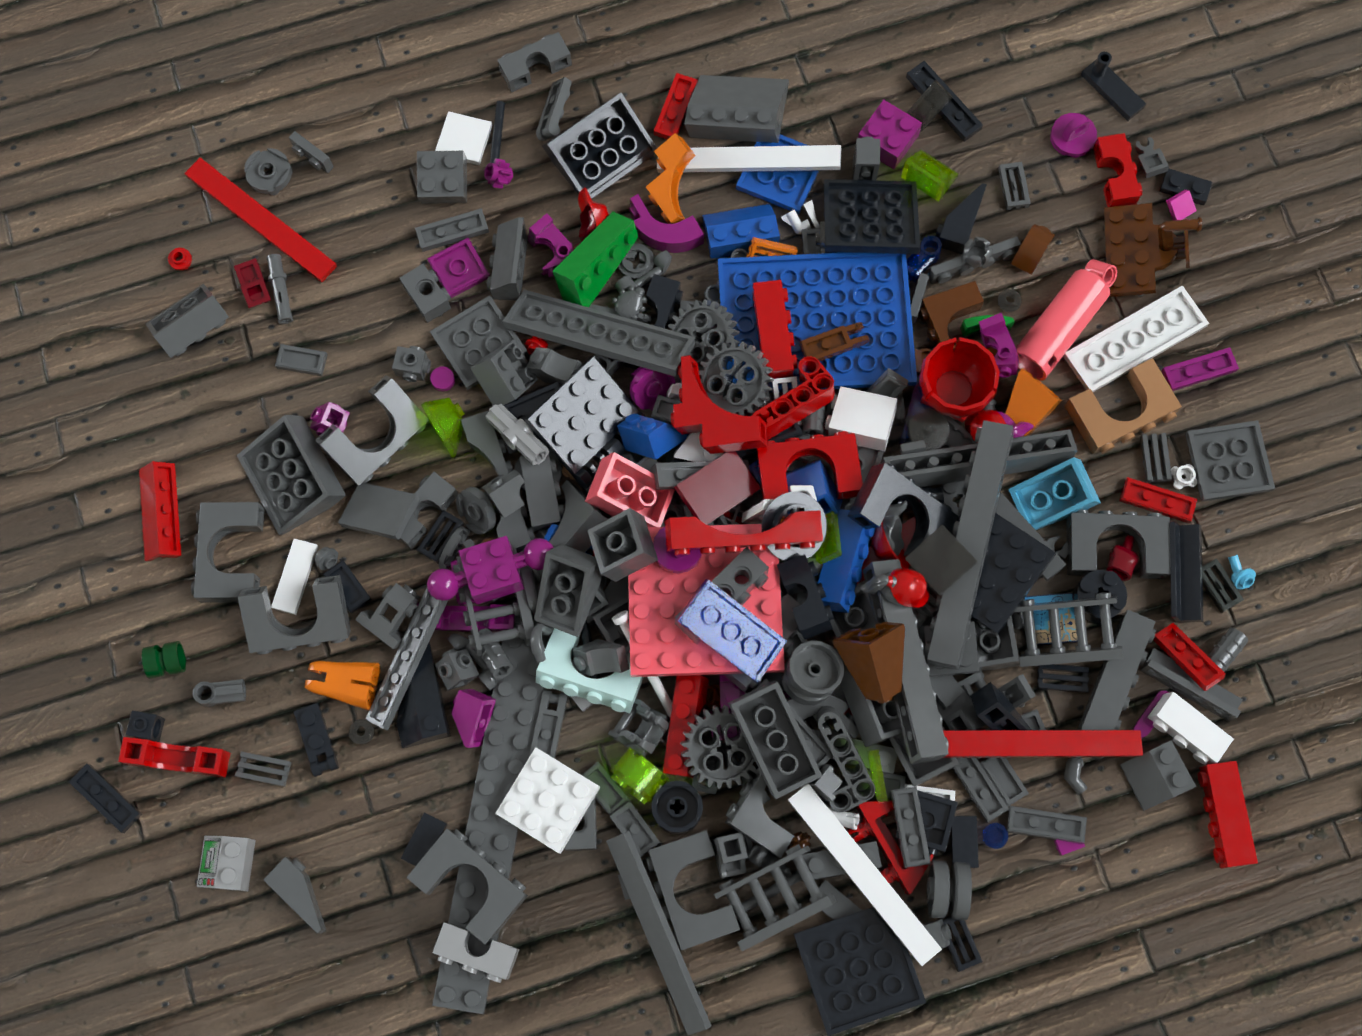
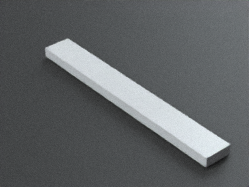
M841 145L691 148L696 156L688 163L684 172L841 170ZM657 163L658 173L664 172V170Z
M806 784L788 799L790 804L920 966H923L942 950L809 784Z

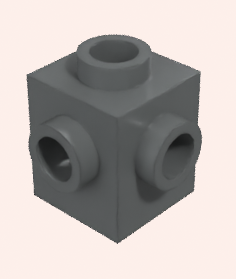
M397 346L392 366L395 375L409 382H416V380L424 381L425 373L428 374L431 367V360H429L426 352L417 346H410L409 348Z
M451 649L443 653V658L435 664L447 691L466 686L479 676L467 649L460 651Z

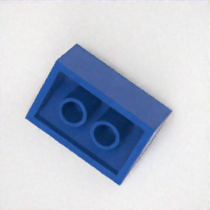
M770 204L702 215L710 259L730 256L734 250L739 248L749 253V246L752 245L753 237L779 243L780 234L776 215Z

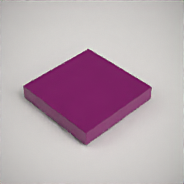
M468 237L427 258L442 287H445L451 298L480 284L490 276Z

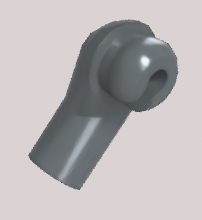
M1071 757L1066 762L1064 778L1076 794L1080 795L1088 788L1080 778L1084 761L1081 757Z

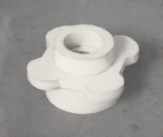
M1186 464L1179 468L1174 466L1171 469V474L1175 481L1173 486L1176 489L1180 490L1185 486H1196V473L1192 465Z

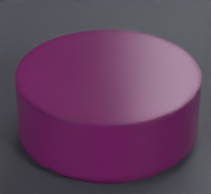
M438 367L431 373L430 380L436 390L444 392L454 386L455 377L449 368Z

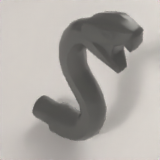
M542 623L535 625L531 633V649L535 655L536 662L546 660L542 634L547 636L554 630L553 627Z

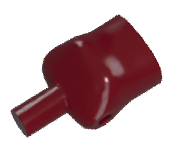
M1132 536L1125 537L1123 546L1115 545L1112 548L1106 571L1115 572L1122 581L1131 579L1133 570L1139 561V556L1132 551L1135 538Z

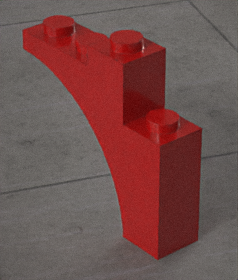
M690 355L682 356L681 365L678 367V374L682 380V388L679 389L681 403L673 404V413H671L672 426L682 435L700 432V444L710 454L767 447L766 422L760 416L734 414L714 404L701 382L698 363Z

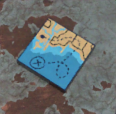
M1073 593L1026 596L1024 599H1034L1035 603L1073 600ZM1074 607L1058 608L1062 644L1077 643ZM1048 609L1033 611L1037 646L1052 645Z

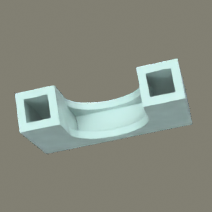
M554 628L544 651L546 660L540 662L536 670L535 683L547 689L553 688L562 691L568 696H578L587 699L593 704L611 707L617 712L630 713L644 678L631 677L630 652L626 654L629 670L622 673L614 672L610 676L601 679L588 678L577 672L571 662L574 655L573 649L579 643V636L575 637Z

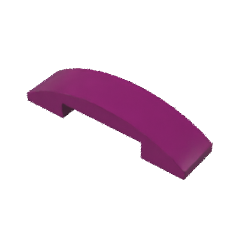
M506 605L473 606V610L477 612ZM445 606L435 630L472 632L471 627L465 626L463 612L467 611L466 606ZM512 614L476 622L478 632L485 628L490 629L492 632L513 629L515 616Z

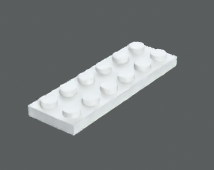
M1181 286L1067 351L1063 357L1084 388L1095 392L1126 374L1133 367L1152 359L1208 326L1209 322L1185 288Z

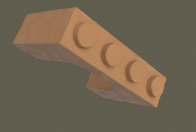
M1153 358L1133 367L1126 375L1141 402V413L1138 418L1131 421H1118L1111 418L1104 412L1091 389L1069 398L1065 404L1066 410L1092 454L1099 451L1104 454L1115 447L1114 444L1120 441L1123 444L1136 437V433L1142 431L1145 434L1156 428L1155 424L1161 421L1168 423L1177 417L1176 413L1182 406Z

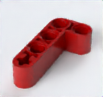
M807 356L800 360L798 368L801 384L752 414V416H760L766 422L767 440L819 410L834 399V379L815 357Z

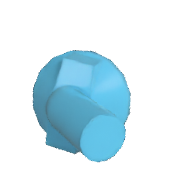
M1238 555L1228 557L1233 572L1231 581L1235 587L1240 590L1252 586L1256 577L1255 571L1251 568L1242 570Z

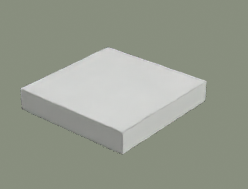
M448 111L435 151L463 150L467 157V163L480 166L493 126L492 122Z

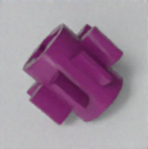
M495 158L494 163H488L484 171L485 179L488 180L487 183L491 184L492 187L500 189L503 188V184L508 185L513 178V170L509 167L510 163Z

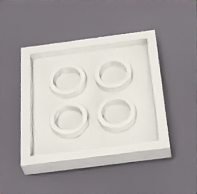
M535 747L495 814L561 854L599 791L600 786Z

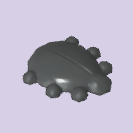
M629 286L628 291L621 289L619 291L620 295L617 298L614 297L612 302L619 316L637 320V314L645 310L642 304L647 302V297H643L645 293L643 288L638 287L635 289L633 286Z

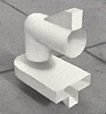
M811 200L805 203L804 207L815 228H821L816 219L813 201ZM795 209L781 217L783 221L792 226L796 234L800 235L802 229H811L808 219L801 222Z

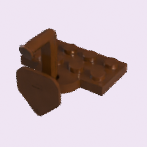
M1152 203L1104 208L1106 263L1117 268L1116 280L1109 287V297L1156 293L1155 271L1167 268L1176 259H1186V268H1190L1188 230L1200 232L1202 229L1201 217L1197 219L1185 218L1184 220L1165 221L1160 225H1154ZM1173 231H1184L1185 237H1176Z

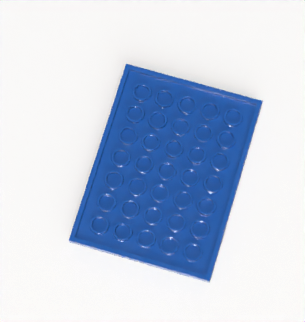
M842 252L718 259L720 306L726 307V312L733 314L731 320L738 323L733 327V329L740 331L738 335L734 336V339L740 341L738 346L741 342H745L747 348L753 345L756 347V351L760 350L752 293L753 283L781 280L782 288H787L788 302H785V309L790 310L791 324H788V331L793 332L794 346L791 347L792 355L796 354L797 366L800 360L804 358L799 346L801 340L843 325L848 326L862 322L864 328L858 333L849 335V338L851 340L868 335L870 341L867 344L820 361L833 377L834 389H840V386L846 388H869L888 368L908 380L907 386L917 385L906 254ZM732 359V362L729 361L727 363V370L734 366V359ZM799 368L794 369L793 377H797V386H799L801 383L799 381ZM754 370L748 372L746 376L747 381L753 379L755 375ZM733 378L731 382L736 384L737 379ZM772 382L767 383V386L773 389ZM791 382L787 383L788 392L792 390ZM782 383L778 384L779 392H783Z

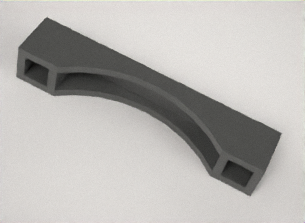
M489 411L461 419L470 448L481 454L493 466L499 476L501 474L505 476L512 472L510 460L505 462L503 453L507 452L503 439L498 440L497 430L486 419ZM525 505L505 518L501 515L496 529L499 538L507 535L511 545L516 546L517 553L524 551L527 543L535 539L532 527L527 528L524 519L528 518Z

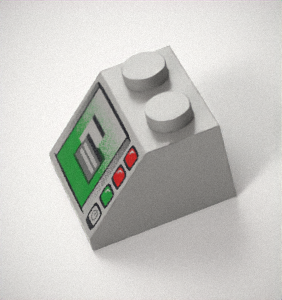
M204 836L197 887L248 892L256 840L229 836Z

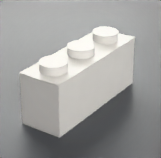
M1175 692L1164 694L1147 717L1154 722L1153 726L1163 733L1167 732L1174 738L1173 742L1176 745L1190 750L1193 753V757L1202 764L1218 763L1234 740Z

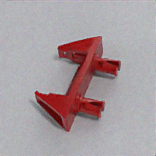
M892 801L864 802L856 806L862 817V822L859 825H855L857 826L856 830L848 829L846 831L849 835L857 833L853 838L856 843L869 835L873 837L888 862V867L880 871V873L889 884L897 881L906 895L911 894L929 864L904 868L902 852L887 826L880 818L884 815L887 817L888 813L894 810ZM933 854L929 855L930 861H932L934 857Z

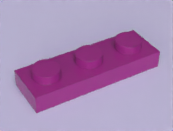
M1229 347L1164 367L1161 372L1172 391L1234 373L1239 367Z

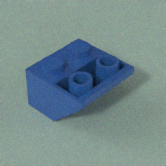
M821 460L786 473L788 492H790L789 487L791 485H811L814 487L817 502L821 505L825 517L827 518L839 513L843 499H837L836 486Z

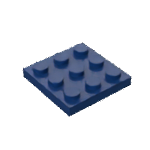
M780 134L778 143L756 142L754 147L809 145ZM819 170L743 171L736 184V189L789 211L795 209L796 213L800 214Z

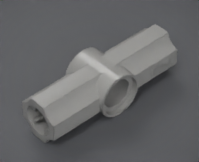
M495 404L489 409L486 415L487 421L501 434L505 443L512 450L517 449L533 466L541 464L546 459V456L549 454L548 448L533 435V431L523 419H517L502 404Z

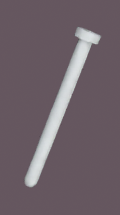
M625 610L613 616L612 620L615 625H620L630 644L629 613ZM658 676L648 677L668 717L671 718L673 703Z

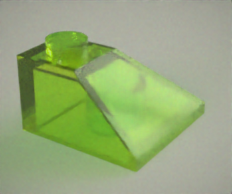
M450 398L424 402L421 406L429 422L453 458L457 454L463 432L461 419L465 414L458 402L453 404Z

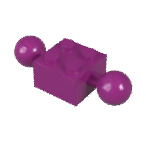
M507 535L459 550L464 570L457 573L449 569L434 571L428 578L427 589L433 598L446 601L457 594L459 587L468 585L471 596L476 604L525 590L519 568L529 566L534 570H543L546 552L554 547L548 540L536 538L527 543L523 552L514 554Z

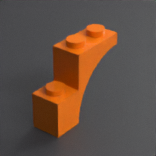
M674 133L654 151L658 156L656 161L664 172L646 186L650 192L648 195L649 199L655 206H660L663 211L661 215L668 224L678 223L685 219L678 201L679 182L686 166L696 156L686 141Z

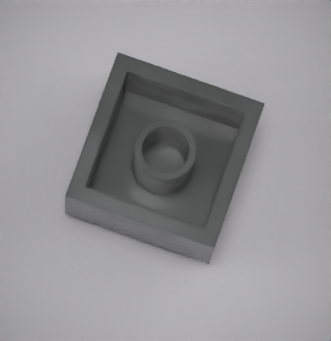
M463 150L417 151V197L422 204L467 203V157Z
M631 508L587 530L601 575L615 582L658 561L645 517Z

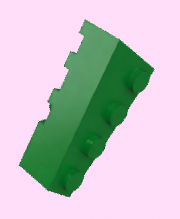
M612 212L553 270L564 301L590 307L639 238L634 220Z

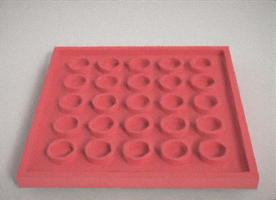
M762 524L709 525L719 531L731 534L748 535L762 532ZM648 527L652 542L658 531L663 527ZM765 546V551L753 552L769 567L768 580L759 589L755 587L749 593L751 595L750 598L742 606L737 604L731 610L733 612L732 616L724 624L719 622L713 628L715 630L714 634L707 641L701 640L698 644L694 643L675 624V617L741 552L725 553V549H715L713 554H702L696 567L684 573H673V571L663 569L657 562H654L628 575L631 677L784 672L780 573L777 567L779 558L773 555L767 546ZM739 575L735 578V581L738 584H745L748 582V579L743 575ZM727 593L717 595V599L721 602H727L731 598ZM708 610L699 613V617L703 620H708L713 616Z

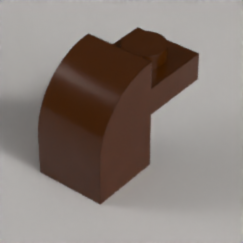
M1034 224L1011 264L1032 275L1055 234L1051 233L1045 226Z

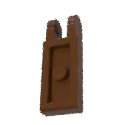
M858 322L848 326L843 325L801 340L799 346L804 357L812 356L822 361L850 351L853 348L863 346L870 340L868 335L850 340L849 335L858 333L864 328L862 322Z

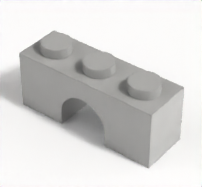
M443 923L432 952L439 955L438 961L449 965L456 961L463 964V970L474 974L478 970L486 972L487 979L501 983L502 979L509 980L520 949L492 940L488 952L483 956L477 957L468 948L471 932L449 923Z

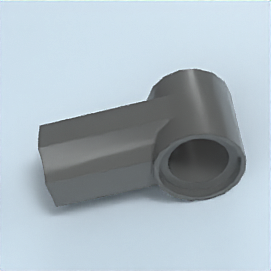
M244 679L213 683L203 681L195 685L193 698L204 707L246 701ZM206 689H211V697L207 700H202V692Z

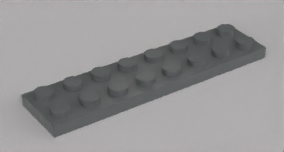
M523 290L503 320L504 328L675 377L678 374V367L681 365V357L689 356L695 345V337L528 290Z

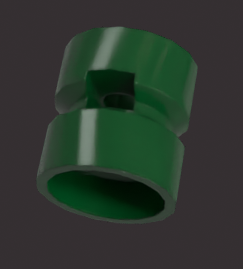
M180 641L165 643L162 648L159 645H153L142 649V665L147 678L162 677L165 672L173 675L186 671V656Z

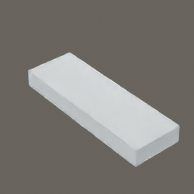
M298 539L293 540L271 606L272 609L294 615L297 614L319 547L317 544Z

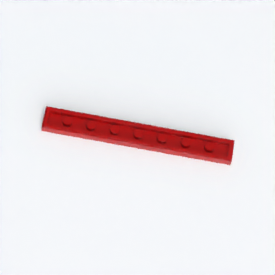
M199 157L184 173L187 178L321 283L337 267L334 261Z
M1141 730L943 731L949 744V754L943 758L1143 756Z

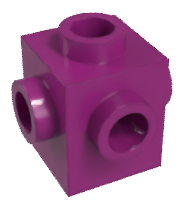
M327 402L313 410L310 417L312 420L310 428L315 430L318 436L332 424L344 432L350 412L342 409L335 403Z

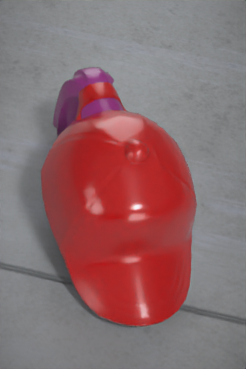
M981 410L978 413L967 416L965 420V428L971 434L974 441L977 428H982L984 420L1012 425L1014 428L1013 438L1024 436L1034 427L1028 422L1015 424L1007 414L994 410Z

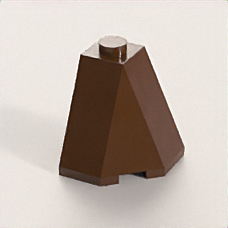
M892 622L875 624L876 628H868L862 631L860 628L849 630L834 639L833 644L865 699L886 703L891 701L894 695L902 691L904 624Z

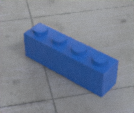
M840 509L818 583H822L826 597L822 598L824 605H830L832 611L848 613L850 605L855 601V588L857 582L861 580V568L864 559L868 556V544L870 537L874 535L875 528H863L848 517L850 510Z

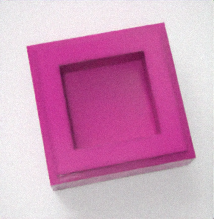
M1183 190L1166 200L1173 220H1182L1197 211L1189 190Z

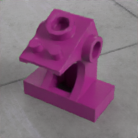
M547 213L529 228L528 242L533 247L537 244L546 245L553 252V259L542 268L543 272L541 273L543 276L548 274L549 277H553V270L573 251L572 244L553 224V219Z
M1002 313L979 321L984 347L986 349L993 347L997 350L994 358L1000 371L999 377L1006 378L1011 375H1017L1019 362L1017 349L1008 332Z

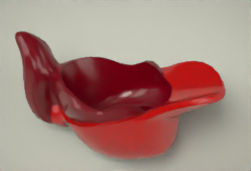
M586 187L578 195V204L581 209L580 242L573 246V250L609 216L606 205L593 202Z

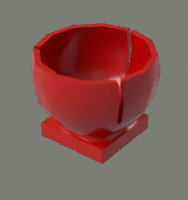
M959 337L958 340L953 338L940 342L923 360L919 378L920 387L923 392L920 402L934 408L942 415L950 416L964 423L967 416L983 410L996 395L1000 371L993 354L975 340Z

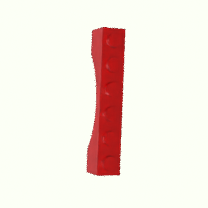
M821 510L794 512L775 527L761 533L748 535L719 531L706 525L696 517H676L665 520L667 552L674 551L675 556L690 555V550H700V554H713L715 549H725V553L741 552L740 548L750 547L751 552L765 551V546H775V550H788L790 545H800V549L815 548L816 543L823 541Z

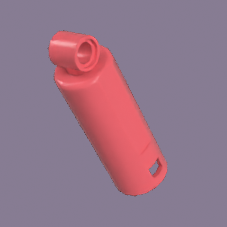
M1092 259L1087 263L1085 269L1074 272L1016 347L1019 370L1022 368L1026 369L1032 374L1034 379L1036 378L1039 381H1043L1048 377L1110 295L1109 287L1113 285L1117 277V268L1114 265Z

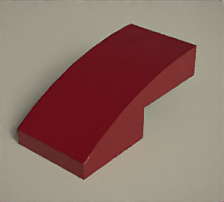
M256 258L234 266L249 309L272 301Z

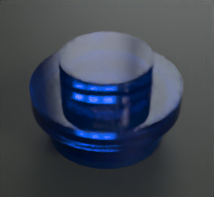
M991 823L983 830V841L992 849L1002 848L1008 841V832L1003 825Z

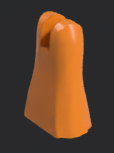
M314 661L309 664L308 671L324 674L326 678L325 682L305 680V689L355 707L370 710L375 699L380 676L379 663Z

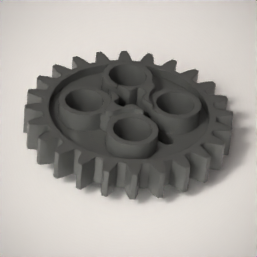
M704 299L703 303L695 300L694 305L687 303V311L680 308L681 316L673 315V319L676 321L675 325L668 324L672 331L686 335L689 333L690 336L695 337V345L689 355L698 363L699 370H704L705 368L700 364L701 361H709L706 356L707 353L712 356L715 355L714 347L722 350V343H726L731 347L732 341L738 344L740 342L734 339V336L738 335L740 331L733 329L738 324L736 321L731 320L733 314L726 312L727 308L722 305L720 306L719 303L715 301L711 303V301ZM707 317L705 326H702L703 320ZM718 335H720V340L715 345V339ZM702 351V357L698 360V353Z
M732 341L731 347L726 343H722V350L714 347L715 355L706 354L709 361L700 362L705 368L704 370H699V375L702 376L701 382L714 404L728 412L747 416V411L751 414L755 412V406L763 407L760 402L762 399L769 400L765 392L772 391L773 389L767 386V383L774 381V378L767 376V374L771 373L773 369L765 367L769 360L762 358L763 352L760 350L756 351V347L753 345L747 348L745 342H741L738 346L737 342ZM734 359V366L727 370V363ZM754 370L755 375L753 379L747 381L746 376L748 372ZM733 378L737 379L736 384L731 382ZM722 381V388L719 391H715L716 383ZM742 391V399L739 402H735V395Z
M715 705L713 706L712 713L703 709L704 717L701 718L695 714L697 723L688 722L687 724L691 731H683L682 733L688 738V741L680 742L682 746L687 747V750L681 752V755L689 757L684 762V765L686 767L693 766L689 773L695 775L699 772L697 781L702 782L706 778V785L708 787L714 781L718 789L721 788L723 782H725L728 788H731V781L733 780L738 785H741V776L750 779L747 771L752 770L756 772V768L752 765L756 761L732 711L729 713L727 705H723L721 712ZM717 725L721 726V740L727 745L723 748L727 761L726 769L723 768V754L717 749V747L721 746L716 728ZM737 726V735L733 738H728V728ZM711 730L713 732L712 740L708 743H703L702 734L705 731ZM735 751H741V760L737 763H732L731 755ZM710 756H717V764L712 768H708L706 760Z

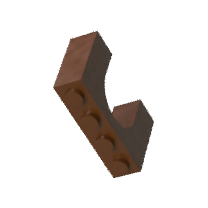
M975 281L922 299L919 316L922 322H926L929 340L932 343L934 342L936 346L940 342L950 339L947 327L953 320L981 309L984 300ZM993 347L987 348L993 356L996 355V349Z

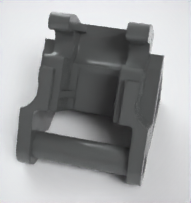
M636 698L631 712H625L614 730H610L608 735L642 758H645L647 753L652 754L658 743L666 747L667 742L662 737L669 728V718L651 709L644 702ZM637 713L642 717V723L636 732L632 733L626 730V728Z

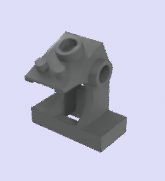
M397 583L394 586L390 585L383 592L382 597L384 599L375 612L371 609L362 611L356 618L357 622L392 649L399 648L404 634L399 631L400 624L406 616L410 618L414 615L418 608V603H420L418 600L421 598L406 584L402 588ZM390 605L398 611L392 622L384 617Z

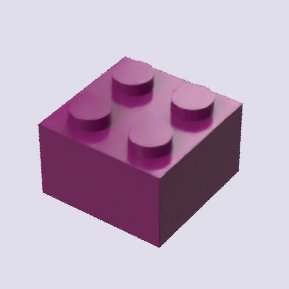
M883 99L858 134V138L869 136L874 139H880V162L895 170L918 138L922 122Z

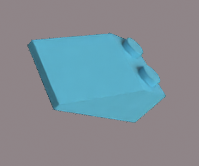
M1075 457L1008 489L1019 513L1035 530L1066 519L1071 513L1087 510L1101 503L1081 459Z

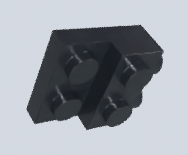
M917 790L929 855L938 856V852L944 853L946 851L958 802ZM896 826L894 839L899 840L898 830Z

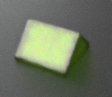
M920 150L907 158L901 178L906 181H916L918 189L939 202L956 180L959 173L923 150Z

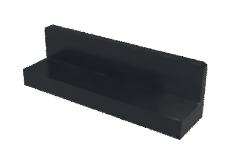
M1170 521L1171 615L1178 623L1203 622L1201 525H1179L1176 521Z

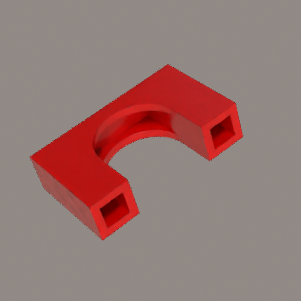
M847 431L835 433L834 436L824 437L822 434L811 436L810 439L803 440L794 437L779 443L767 441V447L757 448L763 500L776 499L778 496L788 493L787 469L792 462L804 456H815L829 464L834 474L837 499L857 497L863 485L855 433L849 434Z

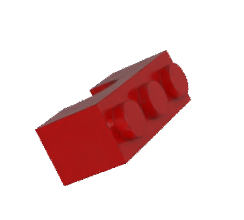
M1125 133L1098 137L1093 146L1097 167H1109L1118 174L1117 178L1108 179L1103 188L1107 207L1136 205L1142 196L1141 183L1137 182V166L1135 162H1132L1131 143L1127 141Z

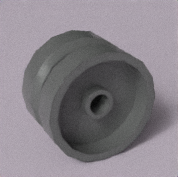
M808 641L800 644L785 662V670L781 672V683L785 692L794 701L803 705H817L824 702L840 685L844 676V664L839 653L832 646L822 641Z
M932 860L929 866L927 881L929 918H945L949 907L952 919L968 920L972 897V878L969 863L954 862L949 872L946 861Z

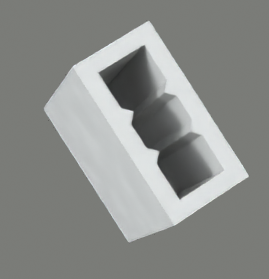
M840 386L838 395L834 394V399L831 403V409H834L832 416L828 415L826 419L825 429L828 430V436H834L835 433L847 431L849 434L855 433L857 446L885 452L897 410V398Z

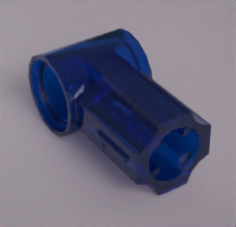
M926 236L921 241L920 254H912L907 259L908 280L916 282L920 273H924L931 264L938 261L942 245L939 238ZM928 247H932L936 251L929 253L925 249Z

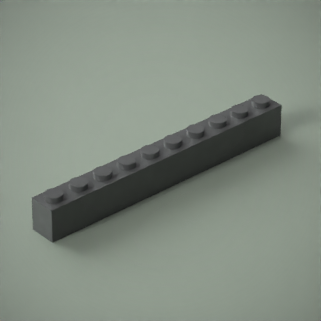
M984 420L982 428H977L975 442H978L976 451H972L969 463L973 467L971 475L967 474L964 482V489H967L966 497H961L958 512L962 514L960 522L955 521L953 536H956L954 545H950L948 549L947 559L950 560L949 568L944 569L941 583L945 584L943 593H938L936 607L939 608L937 617L932 618L930 631L933 632L932 640L927 641L924 656H928L929 664L959 670L1014 436L1012 425Z

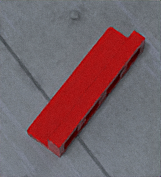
M152 461L139 470L145 561H152L158 557L178 558L181 556L175 464Z

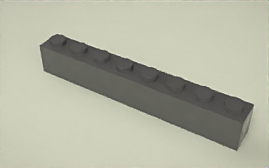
M1071 430L1013 438L1005 474L1051 468L1073 458L1077 452V447ZM978 443L884 457L882 463H889L895 466L897 472L914 480L915 485L919 488L965 481L966 475H971L973 466L969 465L972 451L977 450Z
M900 560L871 562L863 570L865 582L867 583L874 576L887 575L897 568H902ZM879 590L876 593H868L876 624L892 622L902 623L905 626L902 691L894 695V700L910 764L937 761L949 754V744L944 736L942 716L937 709L935 701L936 692L931 685L929 677L930 669L925 662L923 642L919 638L917 630V618L913 614L912 607H904L889 602Z

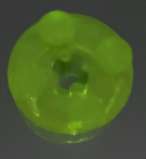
M629 747L611 770L613 774L610 778L624 789L628 785L632 789L630 794L645 805L647 801L651 803L656 792L666 784L669 778L662 775L663 773L642 755L634 754L635 750Z

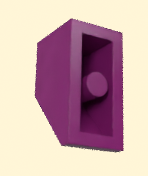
M474 689L459 690L454 698L452 710L453 719L463 744L467 748L482 746L485 730L490 722L496 699Z

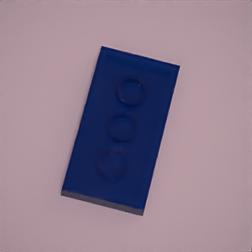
M705 579L676 620L681 626L756 683L761 680L787 643V640L709 579Z

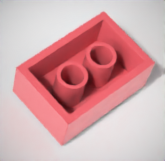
M613 452L601 459L585 502L611 516L631 508L645 517L648 527H661L675 489L656 490L655 477L652 472Z

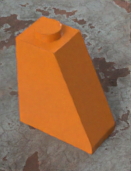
M1022 368L1018 373L1005 414L1015 424L1019 422L1031 423L1034 426L1033 429L1024 435L1029 436L1063 400L1036 378L1034 379L1032 374L1026 369Z

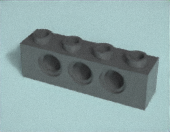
M746 547L675 617V624L694 643L698 644L701 640L707 641L715 632L713 628L719 622L724 624L732 616L733 612L731 610L737 604L742 606L750 598L751 595L749 593L755 587L759 589L768 580L769 567ZM743 575L747 577L748 582L738 584L735 578ZM727 593L731 598L727 602H721L717 599V595ZM708 610L713 616L708 620H703L699 617V613Z

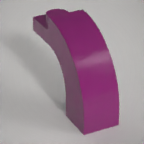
M638 194L630 198L631 207L628 209L634 220L638 237L649 247L662 252L667 250L669 253H680L704 244V233L693 215L678 223H661L650 215Z

